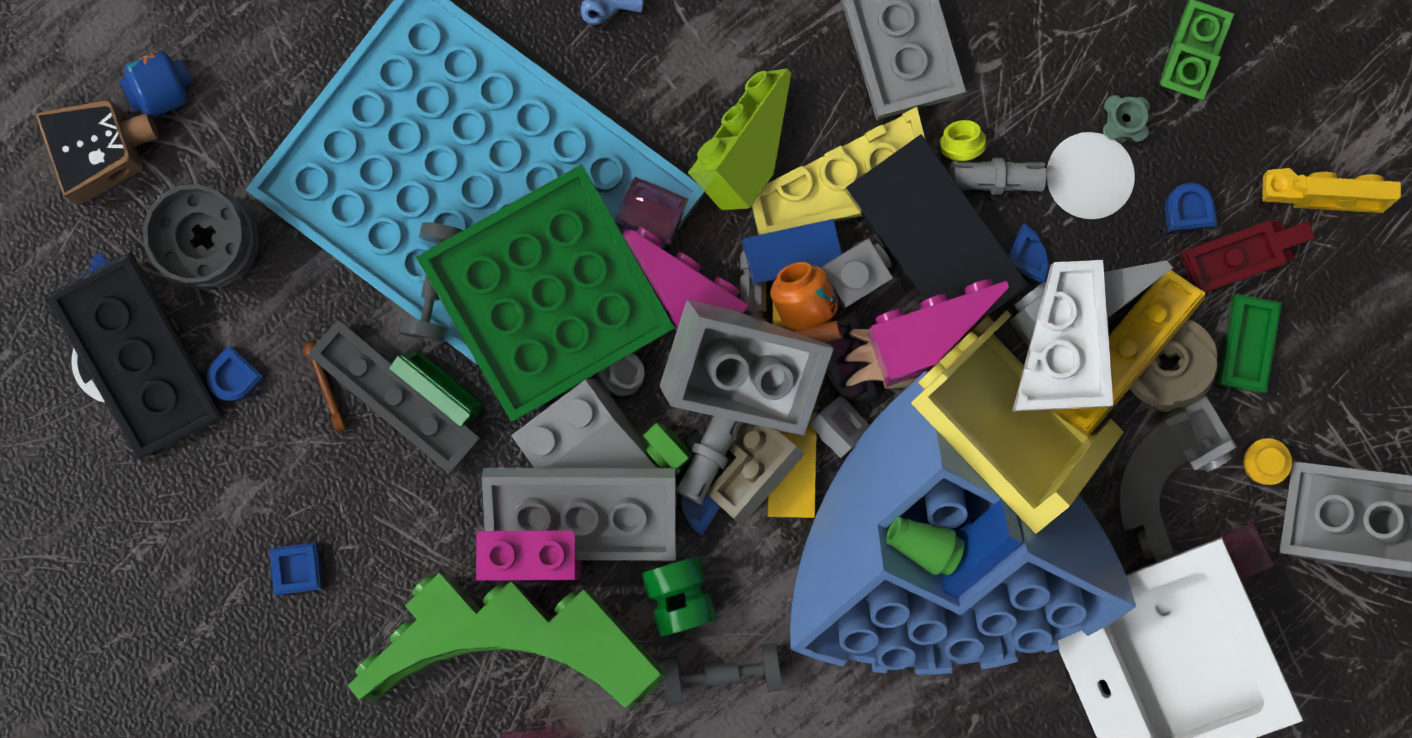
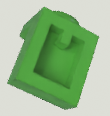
M656 423L643 435L646 439L644 442L648 446L646 451L661 468H675V477L690 464L694 455L666 423Z

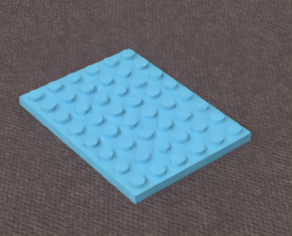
M393 0L245 189L249 194L418 321H421L425 298L421 297L425 272L416 256L437 245L419 238L423 222L438 223L464 230L582 164L620 232L622 230L637 232L638 228L642 227L658 236L663 241L660 248L664 249L706 193L697 182L450 0ZM441 300L434 301L430 323L448 328L446 342L477 364ZM546 403L537 407L536 409L540 412Z

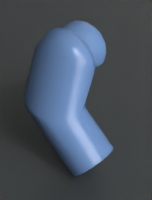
M584 0L581 5V16L586 23L598 25L606 21L619 9L642 13L645 0Z

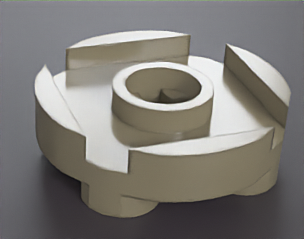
M1188 319L1129 389L1140 400L1153 405L1156 409L1163 412H1170L1176 408L1186 407L1197 402L1210 390L1217 374V350L1214 340L1202 326ZM1165 353L1166 356L1171 358L1177 354L1181 358L1178 362L1179 369L1176 371L1162 370L1159 368L1161 365L1159 356Z

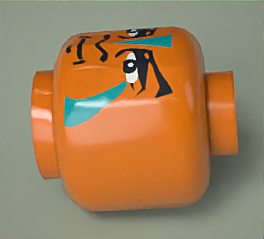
M807 262L792 263L780 270L772 284L770 295L783 325L791 331L795 332L829 323L838 310V298L825 270L819 266L810 265Z

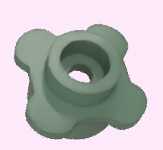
M1113 95L1105 101L1104 109L1108 114L1107 124L1103 127V133L1106 138L1116 140L1119 137H1129L1135 142H1140L1148 136L1149 129L1146 123L1150 104L1145 98L1124 97L1121 99L1119 96ZM1123 115H1128L1130 122H1124L1122 119Z

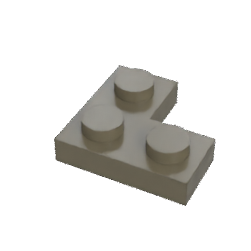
M744 422L740 425L728 449L736 458L706 493L742 526L805 454L778 430Z

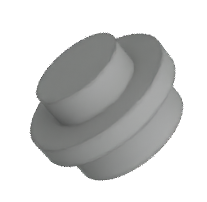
M631 353L599 372L601 384L612 395L619 397L631 395L638 391L643 384V363L635 354Z

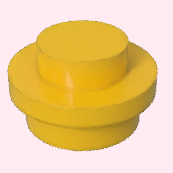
M1266 438L1255 441L1247 448L1243 463L1247 475L1253 481L1262 485H1274L1282 482L1289 475L1292 467V457L1288 448L1283 443L1275 439Z

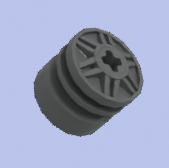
M200 184L178 185L161 194L148 209L142 227L144 248L156 268L169 278L206 288L225 287L242 279L255 264L261 247L260 229L251 210L237 198ZM206 230L215 232L211 237L214 243L212 248L202 245L207 240L203 234Z

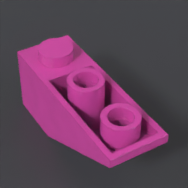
M639 227L637 232L633 230L621 231L622 236L676 331L687 299L732 309L740 313L745 312L748 304L737 298L740 290L719 277H716L714 282L698 273L702 267L698 262L680 252L675 257L660 248L663 241L642 227Z
M991 279L982 280L967 286L964 289L965 295L949 300L947 294H941L921 302L920 306L922 309L904 315L902 309H896L876 317L877 324L871 326L868 337L886 387L918 377L925 371L929 372L1003 297L1009 288L1007 281L993 285Z

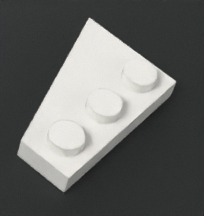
M1103 260L1054 262L1049 270L1012 412L1113 406Z

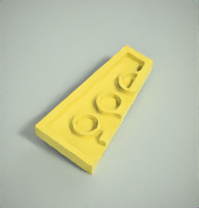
M915 107L903 113L901 117L885 125H880L866 132L864 136L842 147L839 146L825 153L823 157L805 166H800L767 183L751 206L758 235L830 219L838 222L862 216L844 189L920 134L925 138L918 108Z

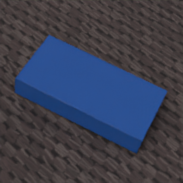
M833 219L748 237L742 240L752 286L775 281L780 270L792 263L807 262L810 265L821 267L842 254Z
M1002 499L957 536L964 540V551L953 573L950 575L940 573L944 593L958 598L1023 543L1017 515Z

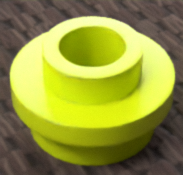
M968 120L949 124L945 128L944 135L940 140L942 154L955 161H971L981 155L987 146L986 136L981 131L980 126Z

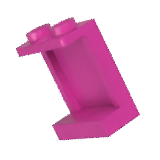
M571 530L479 531L476 535V581L583 579V560H576L575 533Z

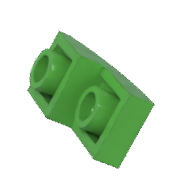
M1188 0L1171 45L1159 86L1204 101L1221 58L1218 55L1234 14L1196 0Z

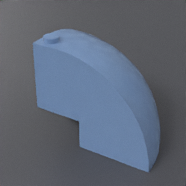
M925 371L864 432L840 467L821 503L804 547L795 582L790 624L791 650L816 660L842 667L847 660L872 664V672L887 673L888 669L900 670L906 667H914L915 675L952 673V665L980 662L982 670L1018 662V653H1036L1043 650L1045 653L1058 650L1060 649L1058 640L1081 630L1089 636L1134 609L1136 603L1128 579L1112 544L1080 495L1076 497L1069 508L1037 534L1017 515L1023 543L958 598L944 593L940 573L938 575L931 574L893 546L886 543L888 529L893 520L898 516L904 519L952 529L963 524L967 519V515L976 521L1002 499L911 404L924 390L918 382L928 373V371Z

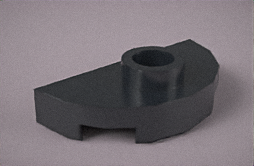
M854 311L837 319L841 327L842 339L826 343L834 349L824 378L828 386L845 399L856 403L880 401L874 380L860 382L853 386L846 385L847 380L854 373L869 365L866 362H845L844 360L850 352L864 345L862 340L850 337L849 335L851 330L860 329L857 315Z

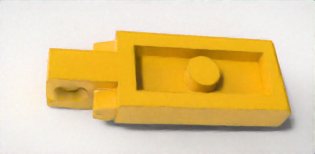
M1291 168L1267 170L1262 179L1263 202L1293 203V208L1384 213L1401 198V182L1384 181L1383 176L1374 174L1361 175L1355 179L1338 178V175L1333 172H1316L1306 177L1304 174L1298 176Z

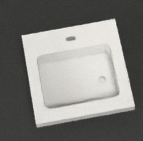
M1222 537L1126 574L1136 603L1134 609L1089 636L1081 630L1058 640L1060 654L1097 738H1257L1303 721L1300 710ZM1099 680L1107 682L1111 694L1107 695L1103 692Z

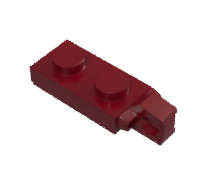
M1268 220L1180 253V257L1190 283L1207 293L1283 266L1287 261L1294 259L1291 248L1307 243L1309 240L1315 239L1309 221L1283 230L1280 220L1274 222Z

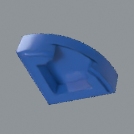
M1023 224L1007 256L1023 278L1040 285L1043 282H1047L1050 270L1048 255L1039 235L1033 229Z
M707 494L703 499L702 505L681 496V506L685 518L691 527L702 536L720 509V506Z

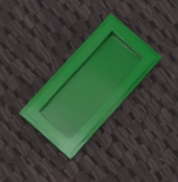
M1241 294L1232 296L1217 380L1218 386L1259 394L1267 393L1282 302Z
M417 349L398 355L389 367L391 371L460 427L475 420L485 407L484 403Z

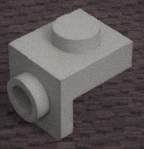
M869 238L858 242L851 249L821 266L827 273L842 308H846L893 279L888 271V268L891 267L888 255L878 243L873 245Z
M1206 395L1197 402L1181 407L1164 417L1194 470L1204 466L1208 472L1232 459L1229 452L1237 446Z

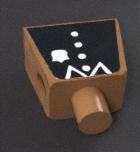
M112 101L94 102L36 114L63 196L77 204L87 202L140 172L143 164L136 146L159 138L153 118H150L147 114H141L127 120L123 110Z

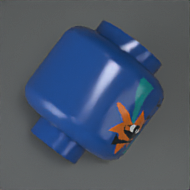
M156 51L127 63L124 67L125 77L119 79L134 114L141 111L150 118H156L183 107L187 102L185 88L193 85L182 59L173 62L164 51Z

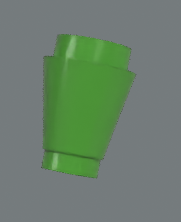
M899 516L891 523L886 536L887 544L893 546L933 575H938L939 573L950 575L953 573L964 551V540L957 537L953 529L904 519Z

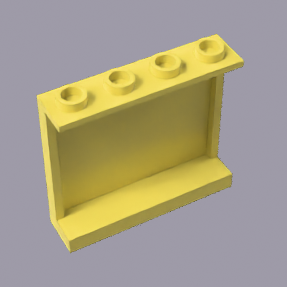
M1006 310L995 322L989 316L985 317L918 382L924 390L911 404L1021 520L1037 534L1071 506L1124 432L1110 419L1092 435L1087 437L1051 410L1012 412L1024 365L993 334L1011 316Z

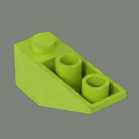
M788 68L767 72L760 71L747 81L745 85L746 91L737 104L723 115L721 127L713 138L699 149L697 153L698 159L688 172L721 210L751 208L774 174L791 72Z

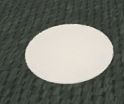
M1085 132L1065 139L1056 147L1048 161L1046 179L1053 199L1063 210L1079 218L1099 219L1115 213L1126 203L1133 190L1135 172L1129 154L1119 142L1109 140L1104 134Z

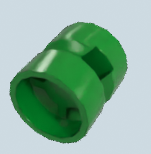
M699 555L641 573L648 598L656 600L658 604L653 611L660 637L691 629L718 619L711 594L703 592L701 589L706 578ZM685 593L687 606L679 608L674 595Z

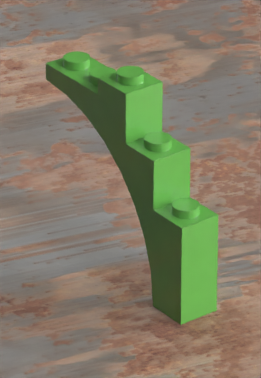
M438 573L436 576L429 575L419 582L412 591L414 597L405 605L417 620L414 623L408 621L401 625L390 637L392 644L380 655L373 654L365 659L355 670L358 676L348 687L359 700L376 701L402 679L435 662L470 652L512 650L536 653L562 662L597 682L625 709L635 710L669 676L604 604L589 591L583 589L579 594L573 591L564 597L555 607L554 611L557 615L552 619L521 584L510 581L507 585L505 583L497 585L484 597L483 603L485 606L480 609L453 577Z

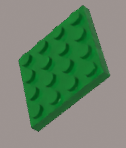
M582 164L416 256L511 422L675 328Z

